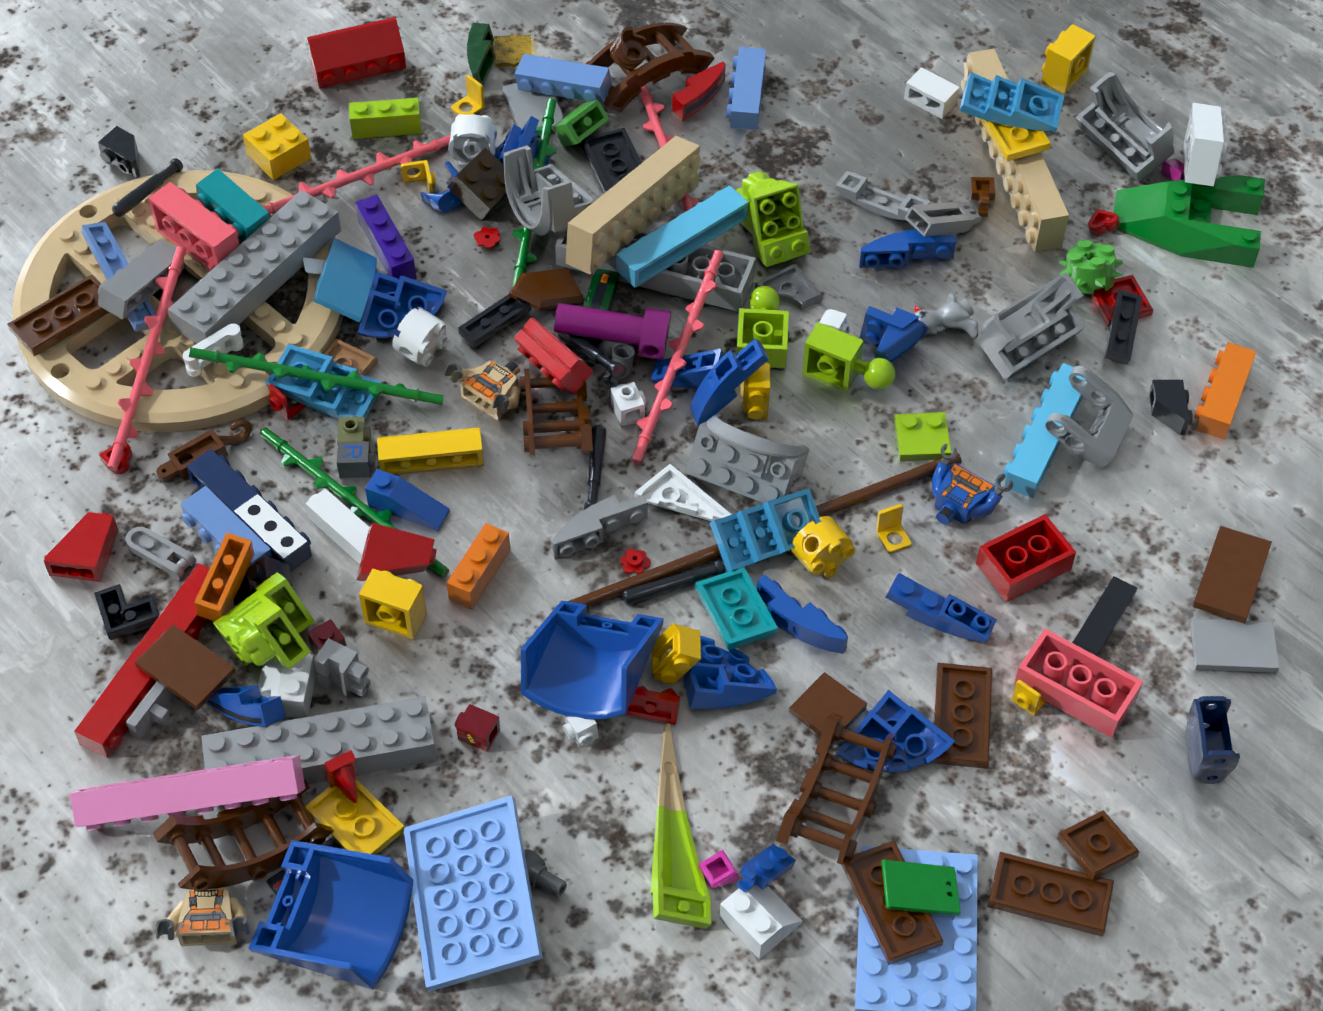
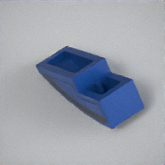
M259 686L221 687L206 702V704L226 717L253 726L266 727L286 718L281 696H261Z

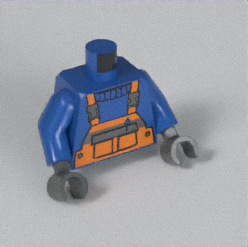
M944 444L941 447L943 459L938 462L932 478V495L936 498V509L940 510L936 514L937 520L944 525H948L952 519L962 524H967L972 519L976 520L992 514L1003 498L1002 493L1008 492L1013 488V482L1009 480L1007 485L1001 486L1005 475L1000 474L995 479V486L954 462L952 465H949L950 460L956 458L957 449L954 448L953 454L946 456L947 444Z

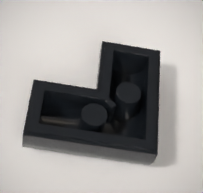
M120 584L94 593L107 636L110 640L152 627L160 616L153 596L127 605Z

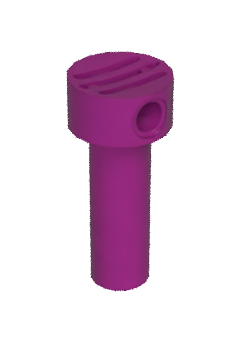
M559 303L555 316L554 332L639 346V357L664 360L670 329L671 311L647 307L644 317Z

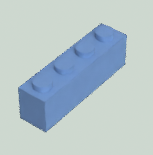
M739 47L738 56L733 57V69L736 72L731 73V85L734 88H729L728 101L732 102V104H727L726 118H731L730 128L758 130L766 49Z
M523 54L514 73L518 90L588 102L598 99L601 104L604 103L612 85L610 70L607 67Z
M203 487L180 503L183 511L181 517L184 523L189 528L194 527L201 540L205 544L210 543L216 554L226 532L252 541L254 556L249 567L262 556L273 558L271 549L208 487Z

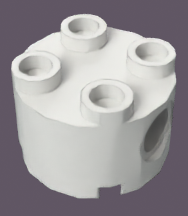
M460 114L456 116L450 131L448 151L453 160L454 158L458 160L459 165L465 167L485 147L495 155L497 131L491 117L474 114Z
M418 307V310L414 308L399 324L397 330L401 331L399 337L394 335L393 348L415 363L427 367L432 362L433 354L438 348L443 349L448 341V336L445 335L447 325L444 321L423 308Z

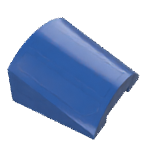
M561 600L521 648V694L541 707L569 717L606 719L626 714L662 629L664 618L637 614L632 622L587 615V605Z
M291 840L281 865L286 871L267 921H259L248 949L251 952L373 990L390 965L403 934L411 902L413 879L390 857Z

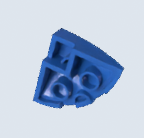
M375 272L357 335L372 338L399 336L401 331L397 330V328L412 309L416 308L418 310V307H421L435 315L441 307L448 290L402 275L398 279Z
M700 636L701 659L683 675L690 709L728 708L758 701L776 694L777 688L771 677L764 669L757 671L749 664L750 658L735 648L726 651L715 646L714 639Z
M890 690L884 694L853 731L881 742H885L886 737L890 733L896 734L893 743L898 744L893 760L888 759L884 769L886 773L908 771L923 764H928L942 755L955 742V740L912 706H908ZM847 741L836 752L844 760L867 770L876 769L881 754Z

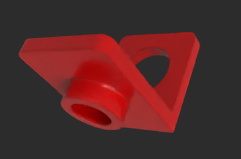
M271 383L268 385L270 405L285 418L290 419L306 407L301 403L295 407H289L287 402L289 398Z

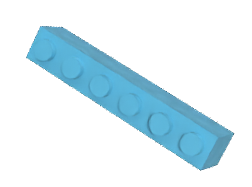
M730 185L721 191H717L710 198L699 202L685 213L679 214L675 219L665 225H661L654 232L641 237L629 247L623 248L616 254L617 271L636 288L748 219V201Z
M1063 363L1058 372H1053L1049 382L1051 387L1050 389L1045 388L1040 399L1042 405L1041 407L1036 406L1032 414V425L1027 424L1022 435L1023 443H1017L1012 457L1015 459L1013 463L1008 461L1004 469L1005 485L1011 480L1013 482L1011 490L1034 498L1061 443L1046 430L1045 423L1053 413L1068 415L1073 419L1083 399V396L1072 388L1069 381V375L1074 368L1073 366ZM1076 376L1080 380L1086 381L1083 377ZM1053 421L1058 426H1063L1062 424Z

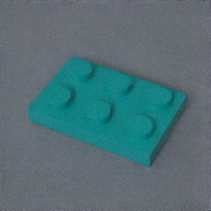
M745 567L695 583V590L728 650L777 634L778 627Z

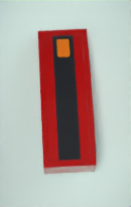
M720 62L686 79V88L672 94V111L681 121L686 120L704 108L718 93L725 81L726 64L724 62Z

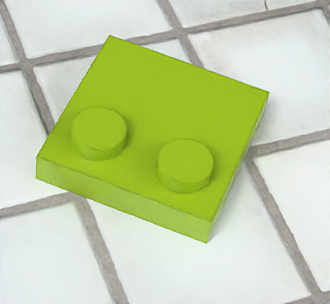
M945 412L895 414L894 425L900 461L937 460L943 457L941 447L944 444H947L945 455L947 456L952 453Z

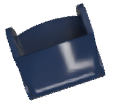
M1202 696L1194 699L1189 711L1186 740L1191 773L1194 778L1199 779L1205 784H1215L1223 781L1236 768L1240 759V753H1235L1232 749L1227 718L1231 699H1227L1224 696Z

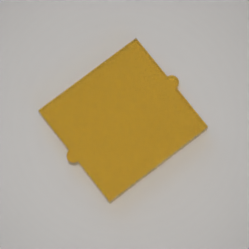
M511 34L507 36H494L495 67L512 66L515 68L519 65L523 54L532 55L531 35Z

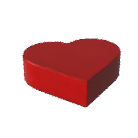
M1100 209L1095 211L1088 222L1089 232L1093 235H1101L1106 231H1113L1120 225L1119 217L1116 213Z
M126 443L127 447L123 451L118 470H111L114 474H123L129 470L132 450L128 443ZM114 445L99 454L100 460L106 466H108Z

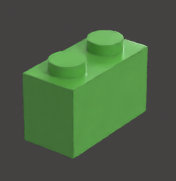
M597 99L583 103L555 124L552 129L563 147L581 142L607 122L609 117Z

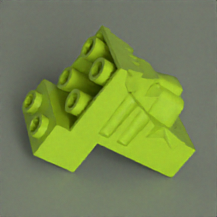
M761 170L749 174L748 178L742 181V187L734 190L748 201V219L741 222V224L753 236L755 256L768 267L809 254L808 231L803 225L799 185L797 183L772 179L767 173H762Z
M277 572L257 586L255 593L213 622L243 666L252 662L257 666H261L269 660H278L284 667L289 669L311 653L299 633L314 623L315 620L287 579Z

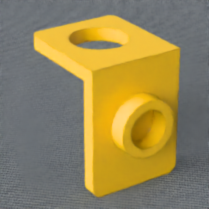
M470 75L465 76L467 96L451 106V110L457 115H475L485 108L483 85ZM466 104L473 107L468 112L460 110V107Z
M427 160L401 164L403 182L426 179L429 194H433L436 178L434 171L430 172ZM411 168H418L420 170L416 175L407 174V171Z
M902 504L878 512L875 531L889 554L911 547V541L901 525L904 508ZM890 534H898L901 536L902 542L896 545L888 542L887 537Z
M1021 680L1016 682L1011 700L1019 707L1034 716L1046 703L1040 699V693Z

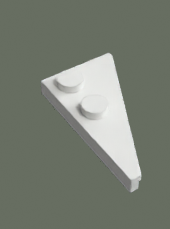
M671 464L634 492V498L644 495L648 504L708 521L732 515Z

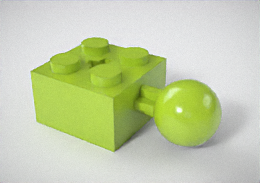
M760 286L754 289L749 296L750 309L739 308L737 353L756 338L762 343L769 358L766 363L770 364V368H786L789 311L778 310L780 298L773 288Z
M817 322L805 342L802 374L845 392H848L858 374L863 375L865 383L875 390H884L890 387L895 380V368L890 361L884 358H875L869 362L861 359L864 340L854 335H849L832 326Z

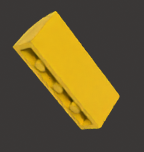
M480 427L377 437L380 470L390 474L484 465Z

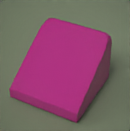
M1176 158L1163 162L1160 173L1172 181L1185 180L1184 164Z
M724 850L698 864L713 889L740 879Z

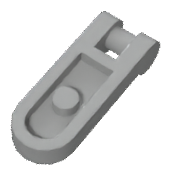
M136 527L126 535V543L132 553L167 572L175 580L179 581L185 574L184 570L187 567H192L196 562V558L190 552L148 528ZM174 558L179 559L176 564L171 562Z

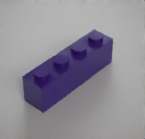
M374 195L356 201L358 222L387 275L398 279L401 275L416 279L414 258L379 196Z

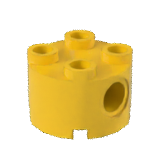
M823 516L819 518L822 522L816 524L812 521L799 531L792 542L795 548H791V550L811 575H824L826 578H830L837 573L838 566L845 559L854 555L856 548L853 546L852 540L832 517Z

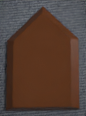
M568 268L521 273L508 293V296L517 300L520 298L531 303L530 306L537 310L557 308L559 303L575 306L583 305L584 303L583 294Z

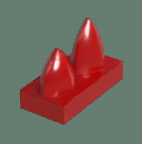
M644 685L638 686L625 715L676 725L681 696H677L672 688L657 692L648 690Z
M352 750L325 762V774L330 788L337 786L345 797L353 803H357L356 758Z

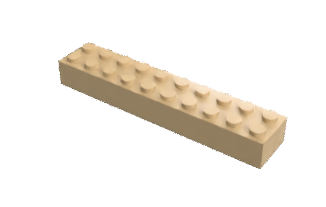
M995 49L968 53L967 63H964V79L961 80L963 93L970 72L991 81L996 75L1008 80ZM975 117L976 124L980 125L982 129V138L989 145V154L991 158L995 159L997 173L1003 178L1004 189L1011 196V205L1013 209L1016 208L1019 224L1026 231L1027 242L1031 243L1034 252L1062 248L1069 214L1041 152L1006 162L981 120Z

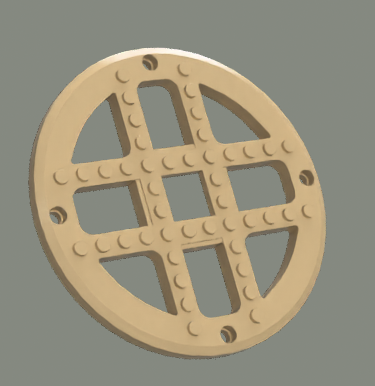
M187 170L175 172L160 187L122 217H117L113 213L112 206L153 175L114 186L75 207L46 232L28 256L18 277L14 292L13 320L56 296L61 280L69 266H73L86 278L93 275L101 284L107 281L81 233L82 225L106 222L110 230L116 226L125 225L134 230L150 245H153L161 238L177 248L175 244L157 232L148 197L171 182L178 188H183L190 197L196 200V184L213 171ZM223 172L262 207L269 205L270 202L274 203L292 196L291 193L260 179L237 173ZM332 240L312 259L325 260ZM185 254L182 270L185 268L200 281L210 271L188 254ZM308 273L306 300L296 324L290 323L265 301L243 321L246 326L273 347L265 355L267 362L277 363L288 344L323 354L335 340L344 315L314 302L317 281L321 274ZM152 295L148 299L156 312L160 301ZM110 312L35 357L17 339L28 368L50 395L80 415L120 428L124 411L118 405V400L130 397L132 390L130 386L134 384L137 372L129 362L130 359L142 358L151 329L141 330L146 336L97 369L86 368L72 354L121 320V318ZM166 314L158 339L165 352L163 355H153L148 373L169 359H179L184 362L183 353L196 345V343L172 329L169 314ZM212 362L202 368V372L199 375L208 383L207 385L171 390L153 389L152 395L141 396L132 425L137 431L180 432L231 422L252 414L270 404V395L266 382L271 373L248 368H239L234 373H230L225 364H214Z

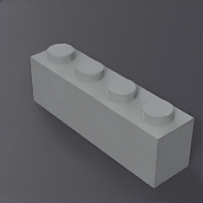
M161 238L153 245H149L142 254L134 257L127 266L119 269L112 278L102 282L98 289V306L123 320L160 289L155 280L159 277H168V268L171 267L176 247Z

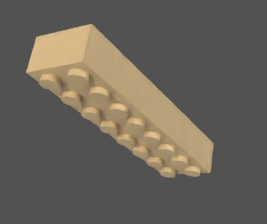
M675 136L568 223L566 264L589 275L592 274L596 269L602 267L609 258L615 256L622 247L629 244L635 236L642 233L648 225L655 222L661 214L668 211L674 203L681 200L691 189H694L699 180L697 172L701 160L699 156L700 145Z

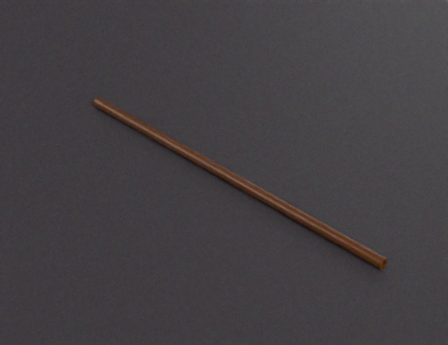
M958 452L956 458L950 460L949 465H952L953 462L958 465L962 463ZM943 457L817 505L816 508L819 516L830 515L934 475L939 461H942ZM715 544L568 602L585 604L589 608L622 595L624 590L672 576L721 557L718 545Z

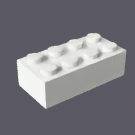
M1192 104L1183 145L1185 182L1214 186L1215 178H1220L1222 164L1220 163L1221 156L1225 157L1227 150V134L1225 133L1226 124H1224L1225 115L1221 114L1220 106Z

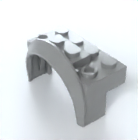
M1108 72L1090 87L1093 103L1076 116L1078 127L1139 183L1175 153L1173 147L1174 131L1171 124L1168 122L1165 128L1162 129L1152 121L1128 95L1117 75L1113 72ZM1126 113V114H1125L1122 118H1120L1116 123L1113 122V121H1114L1115 119H1117L1121 114Z
M523 146L504 153L505 187L512 210L520 223L537 235H545L549 231L554 233L566 231L568 223L595 202L592 197L552 164L533 170L532 154L529 146Z
M1063 273L983 323L982 334L976 340L1001 376L1006 380L1076 336L1086 327L1072 308L1084 295L1069 274ZM1034 308H1037L1040 315L1044 318L1045 323L1042 322L1040 317L1035 312Z
M715 414L708 421L699 425L686 467V474L762 503L789 495L793 481L802 475L810 450L804 444L788 445L750 434L722 421L721 418L724 414ZM769 456H771L772 459H771V462H770V465H769V468H768V472L766 473V472H765V468H766V465H767Z

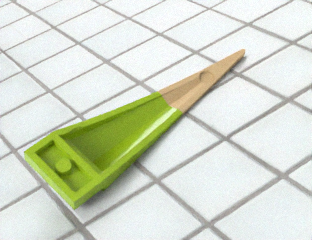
M668 723L663 728L650 894L653 895V919L707 929L711 925V899L702 870L698 865L700 862L686 813L671 726Z

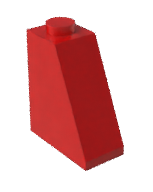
M87 512L45 556L44 564L49 576L101 582L118 533L114 515H109L105 512Z
M372 523L368 530L356 580L366 581L372 569L389 571L395 576L424 572L429 564L433 565L437 553V549L433 548L435 539Z

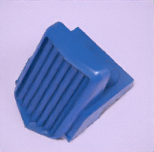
M531 116L523 128L514 124L505 136L504 141L495 149L494 156L504 165L505 152L529 146L532 159L536 158L540 142L536 139L539 133L536 130L539 120ZM551 155L546 157L545 166L548 165Z
M869 306L865 313L859 338L864 339L869 344L879 345L875 358H884L892 362L917 344L929 329L924 322L918 320L919 316L896 307L893 315Z

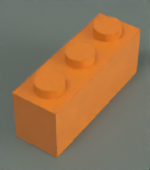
M487 523L484 524L447 581L450 601L473 610L510 552L509 532Z
M226 532L194 602L198 616L216 621L229 612L254 556L251 540Z

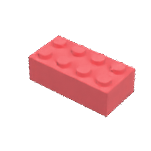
M169 182L148 197L157 232L177 247L182 246L186 248V254L209 271L239 246L236 228L222 221L217 213L206 209L199 200H194L183 188H178Z
M1044 629L1018 667L1014 683L1016 685V682L1021 680L1040 693V699L1113 738L1137 700L1143 681L1055 633Z

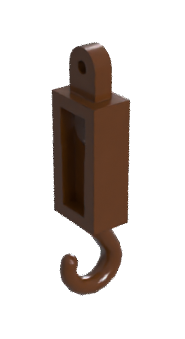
M246 420L234 422L230 425L232 431L239 427L244 428L239 434L232 436H219L211 429L167 454L169 461L160 465L156 470L158 478L161 481H168L180 475L182 480H185L189 477L186 467L188 464L210 449L218 456L221 454L224 457L227 456L228 453L225 446L245 441L252 432V425ZM191 456L193 457V459L189 460L188 462L182 465L180 464L182 461L190 458Z

